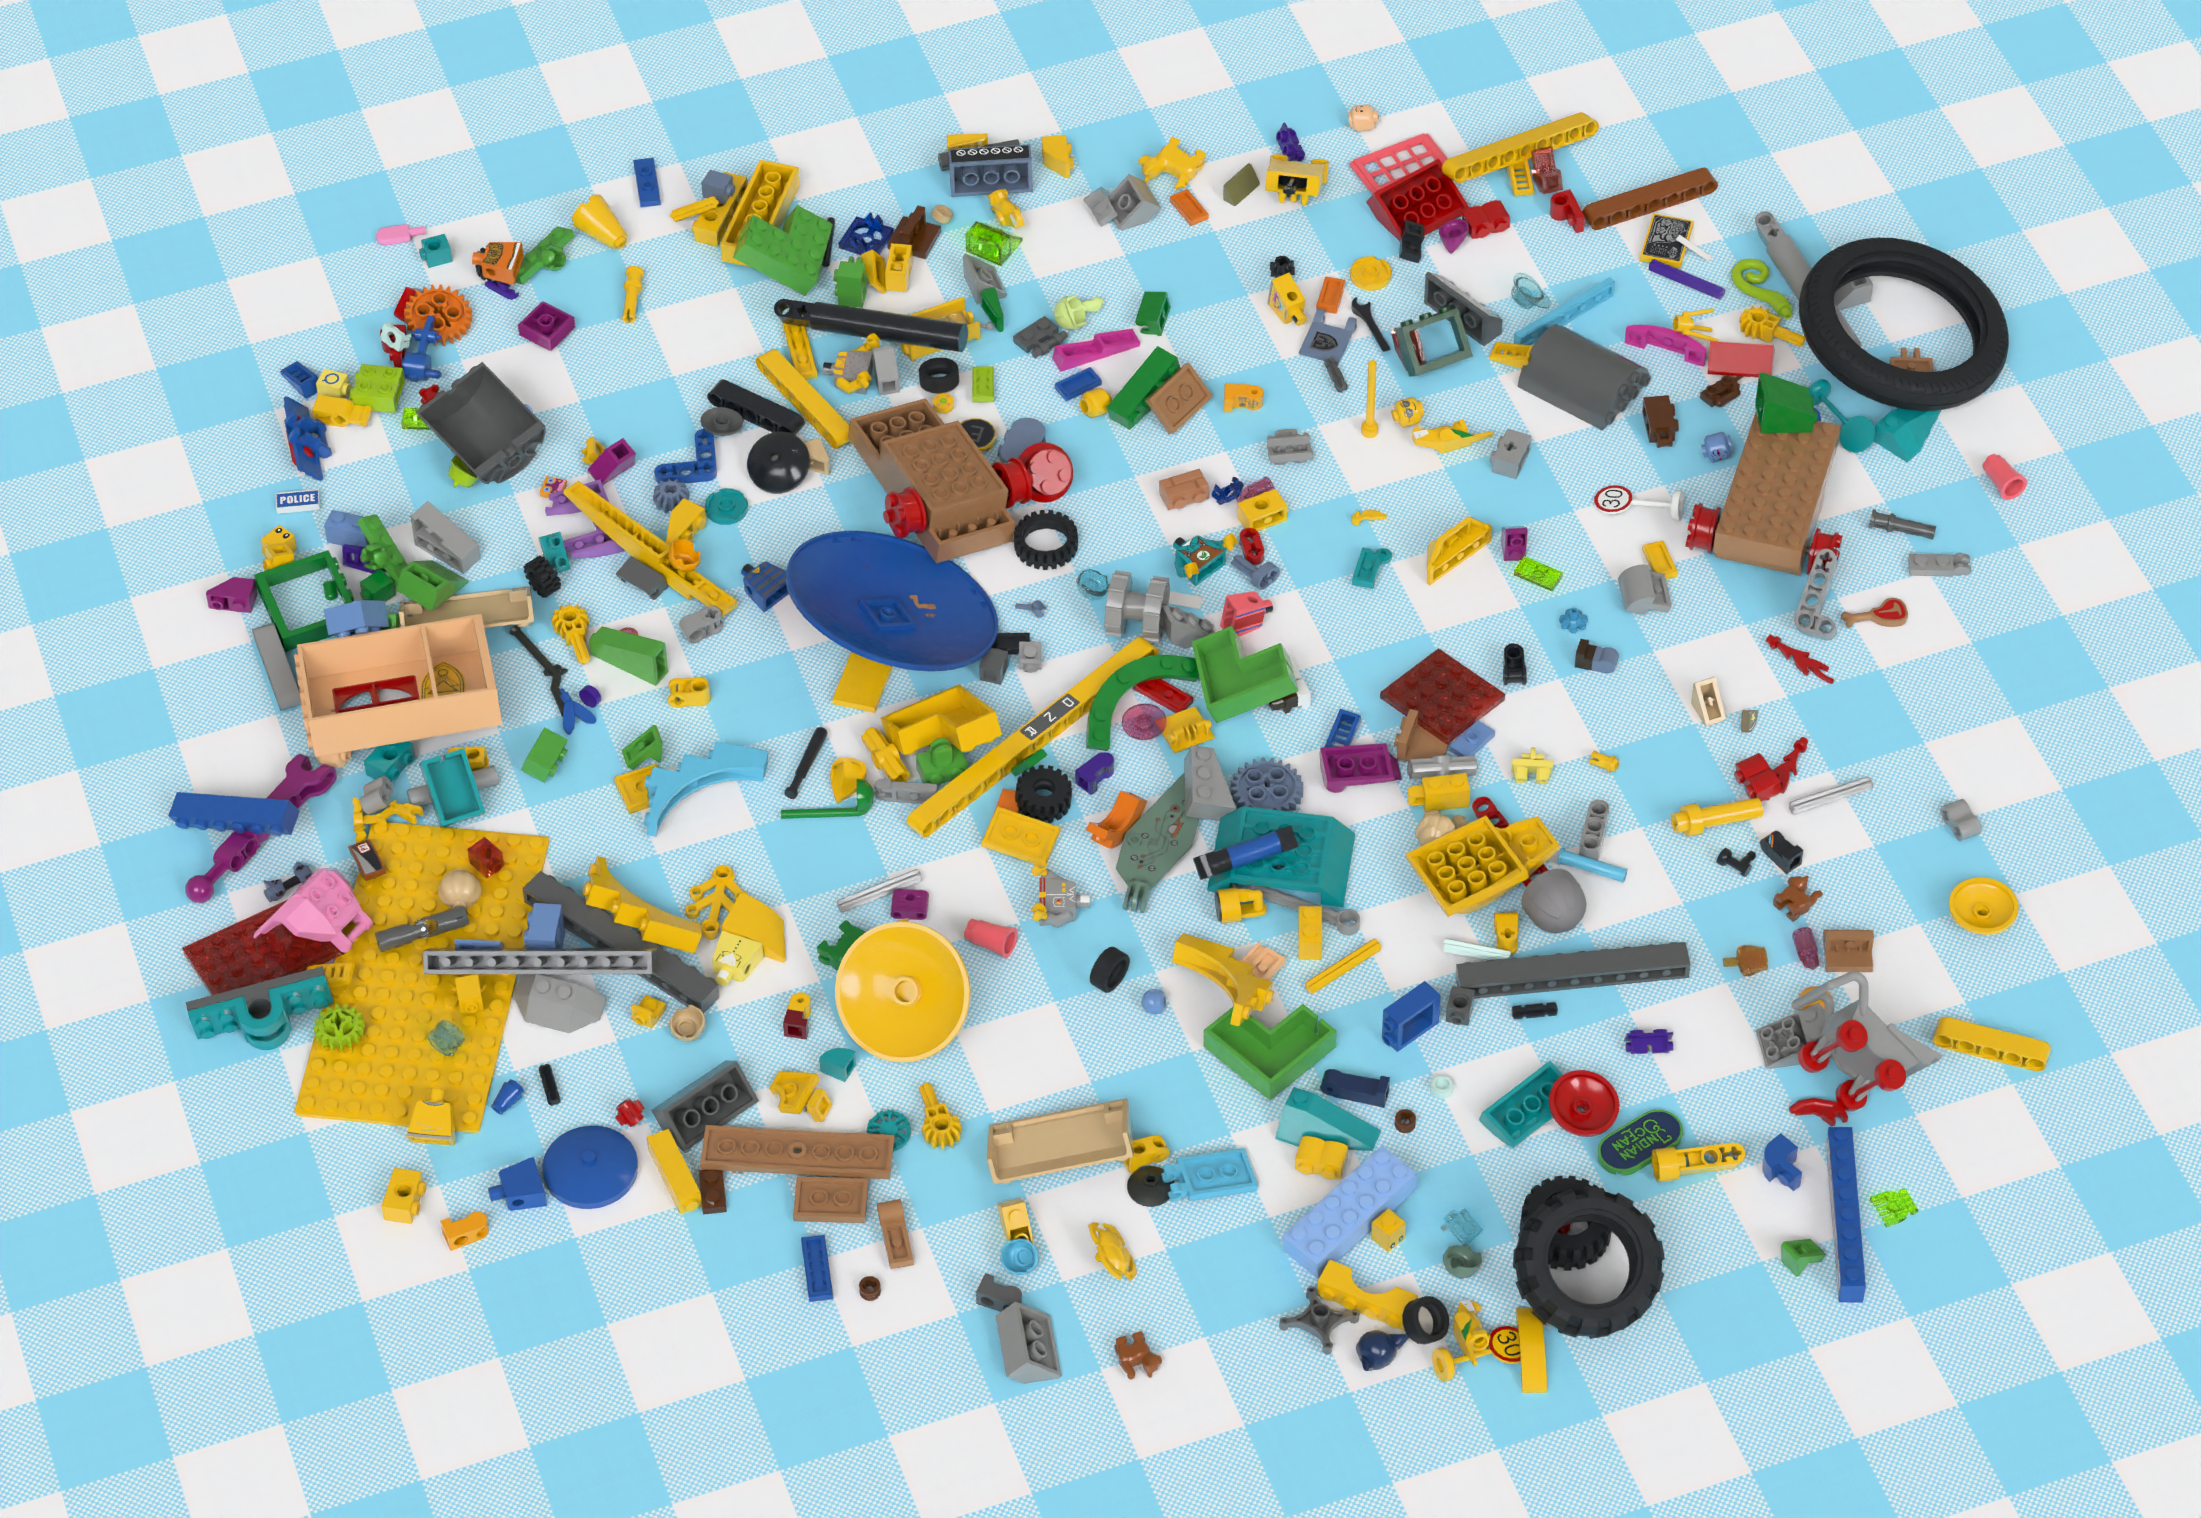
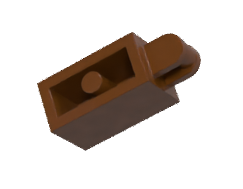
M1669 395L1643 397L1642 414L1649 443L1655 442L1657 448L1672 447L1673 441H1675V432L1679 431L1678 419H1674V403H1670Z

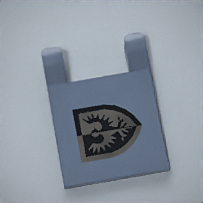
M1318 308L1299 350V354L1322 361L1333 357L1339 365L1351 336L1356 331L1357 319L1349 317L1345 329L1323 324L1325 321V310Z

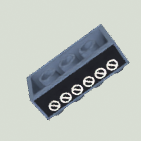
M1030 144L948 149L951 197L990 195L999 189H1006L1008 193L1033 192Z

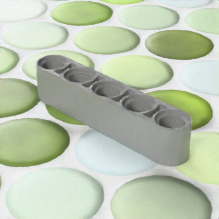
M274 623L252 629L256 646L280 711L302 705L298 687Z

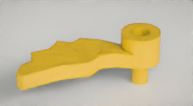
M1372 509L1363 511L1361 515L1359 511H1356L1352 515L1351 523L1353 525H1360L1362 520L1387 519V515Z

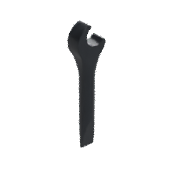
M1357 297L1352 300L1351 307L1353 314L1365 321L1382 352L1390 350L1372 317L1371 303L1368 302L1365 305H1360L1357 303Z

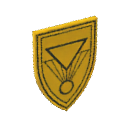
M444 661L433 667L438 696L465 692V679L458 668ZM429 672L426 673L421 682L420 699L433 697Z

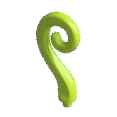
M1744 259L1734 265L1731 277L1734 285L1740 291L1769 304L1779 317H1784L1785 319L1792 317L1793 307L1782 294L1750 284H1761L1769 278V268L1764 262L1757 259ZM1748 269H1755L1760 272V274L1756 275L1748 271L1746 273L1747 281L1742 276V273Z

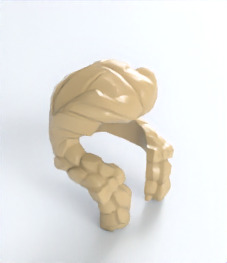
M1431 810L1424 813L1423 819L1416 827L1415 837L1418 839L1420 846H1423L1467 825L1468 821L1461 815H1456L1451 820L1449 817L1441 815L1439 810Z

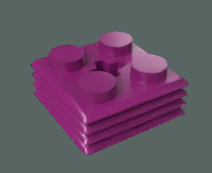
M542 301L517 325L518 332L523 338L552 351L576 327L574 323L575 317Z

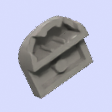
M1283 429L1276 431L1273 437L1268 435L1267 449L1270 463L1282 465L1292 461L1304 463L1307 460H1313L1310 435L1307 432L1301 435L1298 434L1296 429Z

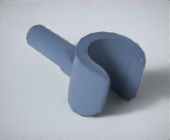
M1036 600L1029 605L1018 603L1015 605L1016 609L1032 611L1038 618L1044 616L1041 610L1047 609L1040 600Z

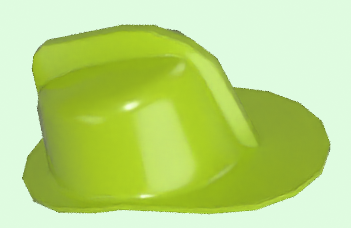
M456 455L451 459L448 476L454 481L453 487L461 485L470 488L473 486L478 478Z

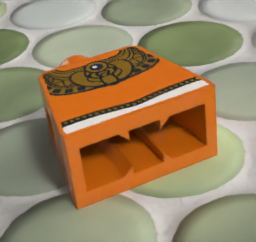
M490 242L487 244L485 253H473L472 264L482 266V273L485 278L514 285L524 258L522 242Z

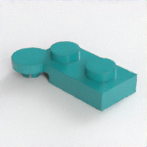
M1362 548L1352 578V585L1373 589L1381 564L1389 563L1392 560L1391 551L1381 548L1374 553L1372 549Z

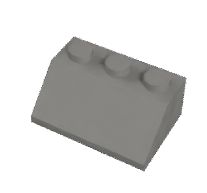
M1016 1301L996 1315L997 1330L1005 1372L1008 1378L1026 1384L1062 1377L1050 1315Z

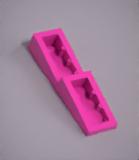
M1133 329L1098 333L1094 335V339L1091 341L1056 345L1052 359L1059 371L1062 372L1139 347L1141 342Z

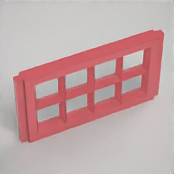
M1423 133L1354 159L1353 162L1349 163V166L1370 193L1373 194L1403 178L1394 179L1389 173L1392 170L1401 168L1406 174L1405 176L1410 174L1405 167L1408 164L1416 162L1421 168L1424 165L1420 160L1432 156L1434 160L1439 158L1443 165L1448 158L1430 135ZM1422 144L1427 152L1416 156L1411 148ZM1407 150L1412 158L1400 161L1395 154ZM1392 156L1396 164L1385 167L1380 159ZM1376 162L1381 169L1369 173L1364 165ZM1385 173L1390 181L1378 185L1374 177Z

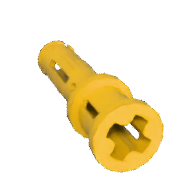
M630 266L625 272L627 280L624 282L626 295L622 320L625 323H628L629 316L631 317L630 323H633L636 318L638 293L642 290L641 279L644 277L643 269L638 266Z

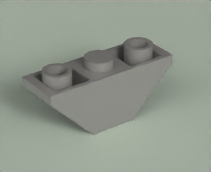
M1166 604L1163 606V629L1172 644L1185 649L1193 647L1192 641L1215 633L1213 630L1214 626L1208 619H1201L1193 613L1182 611L1178 607L1174 608Z

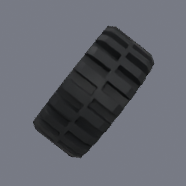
M1562 1175L1555 1176L1552 1181L1550 1178L1543 1180L1541 1186L1535 1185L1531 1189V1194H1527L1524 1200L1520 1231L1526 1220L1535 1210L1554 1195L1569 1189L1579 1190L1585 1187L1598 1186L1595 1184L1591 1186L1588 1180L1584 1178L1577 1180L1576 1176L1570 1175L1568 1178H1563ZM1587 1222L1589 1227L1579 1234L1563 1235L1556 1232L1551 1240L1548 1251V1264H1550V1268L1557 1270L1558 1267H1562L1564 1271H1571L1572 1267H1577V1270L1585 1268L1586 1263L1592 1265L1597 1261L1598 1257H1602L1606 1252L1612 1232L1604 1226L1593 1222Z

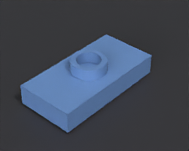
M1477 720L1450 745L1449 751L1458 757L1474 756L1495 736V730Z

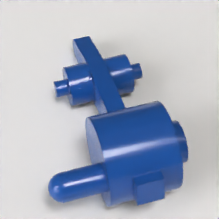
M428 315L424 329L416 328L415 332L412 331L411 336L414 337L415 341L420 342L417 353L408 352L406 357L403 358L401 366L404 371V377L409 378L412 382H418L419 380L427 381L428 378L438 379L442 376L439 370L431 369V356L426 354L429 343L436 344L438 340H441V335H438V331L433 330L435 316Z

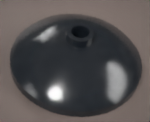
M772 432L761 437L751 448L747 459V470L753 483L761 490L772 494H782L795 489L803 482L810 468L808 448L799 437L789 432ZM778 455V458L772 461V457Z

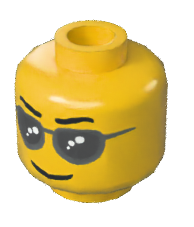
M1409 397L1397 401L1391 414L1394 422H1398L1401 427L1405 428L1420 423L1424 416V410L1420 400Z

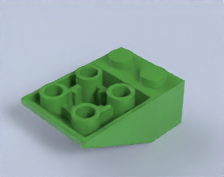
M433 560L413 561L401 570L396 591L433 611L468 584L469 580Z

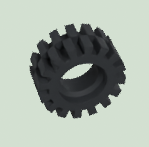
M539 555L524 565V573L526 574V579L529 580L528 583L530 586H533V590L537 591V594L541 595L542 598L548 597L561 588V583L559 582L561 580L557 576V571H554V566L550 565V561L546 560L544 556Z

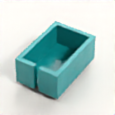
M464 748L444 754V761L442 762L441 756L420 762L419 766L440 828L484 815L485 809Z

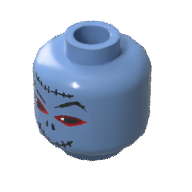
M1724 432L1706 436L1704 439L1705 444L1701 445L1704 458L1709 457V460L1713 463L1729 459L1731 452H1734L1730 435L1726 436Z

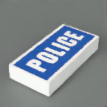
M319 489L276 493L277 514L320 510Z

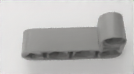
M1822 549L1816 555L1794 617L1796 628L1800 633L1825 641L1832 640L1837 634L1834 621L1827 616L1821 615L1838 565L1835 553L1830 549ZM1830 557L1831 562L1826 563L1825 572L1824 563L1822 560H1827V558ZM1823 577L1825 578L1824 584L1820 586L1814 584L1815 579ZM1810 598L1818 599L1817 604L1814 606L1807 605V601ZM1803 618L1811 620L1807 626L1799 625ZM1828 624L1832 626L1831 630L1827 633L1820 631L1823 625Z

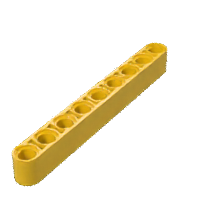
M1579 112L1451 157L1443 163L1442 172L1455 182L1462 183L1595 135L1599 124L1587 114Z

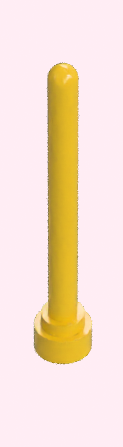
M1374 360L1368 362L1366 420L1361 425V434L1366 438H1374L1378 434V423L1374 420L1377 366Z

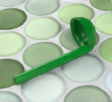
M857 778V807L781 810V819L865 815L873 804L874 791L867 781Z

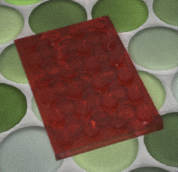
M286 901L182 948L185 957L210 995L306 971L309 966L324 964L345 953L341 952L331 941L320 942L295 936L284 924L277 925L266 934L261 933L254 938V933Z

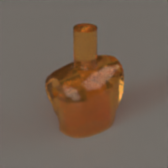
M1742 945L1737 948L1736 957L1723 958V966H1738L1741 974L1749 977L1768 969L1767 953L1764 947Z

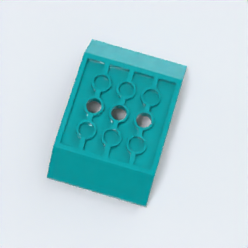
M1242 806L1220 818L1214 851L1290 825L1299 847L1209 877L1207 891L1217 892L1219 889L1231 888V883L1321 893V905L1343 907L1355 833L1331 816ZM1275 865L1284 866L1281 870L1274 869L1273 867Z

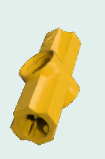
M871 727L861 735V740L871 753L876 768L878 770L882 769L891 782H906L910 778V772L900 760V755L893 743L889 744L878 728Z

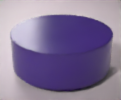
M586 685L579 691L580 699L588 707L594 708L601 702V695L595 687Z

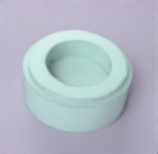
M1437 1075L1431 1080L1430 1092L1434 1097L1445 1099L1452 1095L1454 1083L1450 1077Z

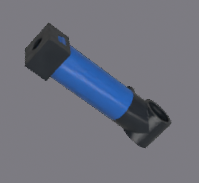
M1290 825L1193 858L1200 880L1293 850L1299 846Z

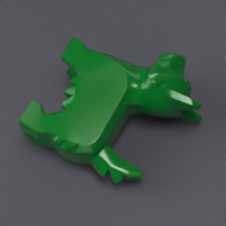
M847 920L839 926V929L844 934L838 939L836 945L829 946L827 941L823 940L817 946V953L820 954L818 956L819 961L825 965H831L835 970L839 969L840 963L851 945L866 933V931L851 925Z

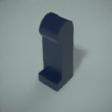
M1328 1069L1324 1072L1320 1090L1326 1095L1385 1108L1390 1089V1077L1381 1076L1379 1080Z

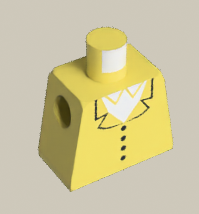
M722 930L712 958L713 972L717 974L715 981L721 986H727L731 979L744 982L764 958L762 943Z

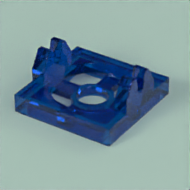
M869 212L865 219L856 216L838 243L839 248L859 255L874 250L880 255L891 238L894 228L883 225V220L879 215L874 219L871 212ZM860 228L869 229L867 233H855ZM875 232L881 234V240L874 239L873 235ZM869 237L872 240L866 243L863 238Z

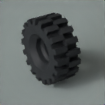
M1039 765L1038 769H1035L1033 766L1029 768V772L1023 771L1022 777L1019 776L1017 779L1015 802H1017L1019 811H1022V815H1029L1031 818L1039 819L1043 822L1048 820V823H1052L1054 818L1057 821L1060 820L1062 814L1066 815L1068 809H1070L1072 798L1071 780L1068 781L1067 774L1061 775L1062 770L1057 768L1054 771L1053 766L1048 765V769H1045L1044 765ZM1046 789L1052 792V794L1040 796L1035 791Z

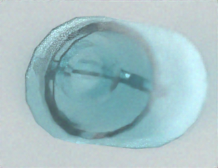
M1516 273L1513 278L1514 285L1511 289V296L1514 301L1523 309H1531L1533 306L1549 308L1551 300L1536 280L1525 273Z

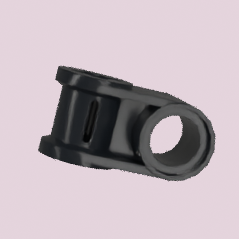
M1516 643L1508 644L1504 648V685H1508V683H1522V685H1526L1527 683L1524 650L1521 645Z

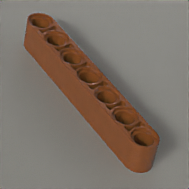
M1703 167L1590 203L1582 212L1593 230H1600L1709 195L1717 189L1718 182L1711 172Z

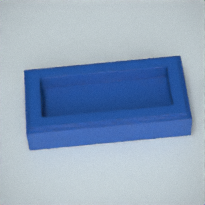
M1089 367L1055 383V389L1067 402L1086 391L1101 386L1102 380Z

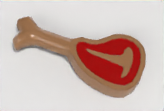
M1888 598L1879 607L1873 608L1868 612L1856 614L1843 612L1841 619L1846 622L1848 628L1855 622L1872 621L1886 627H1898L1907 622L1908 611L1901 599Z

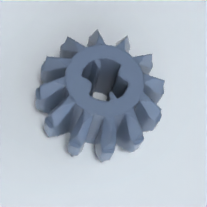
M668 479L667 482L660 481V484L655 486L653 492V501L657 509L663 510L665 514L672 511L683 498L689 500L690 497L685 482L680 483L678 479L675 481Z

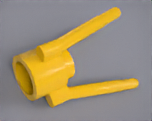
M1713 308L1691 312L1683 311L1682 315H1675L1673 319V330L1675 332H1681L1683 335H1690L1707 341L1718 342L1716 338L1692 331L1712 332L1713 329L1694 325L1693 318H1690V316L1714 312Z

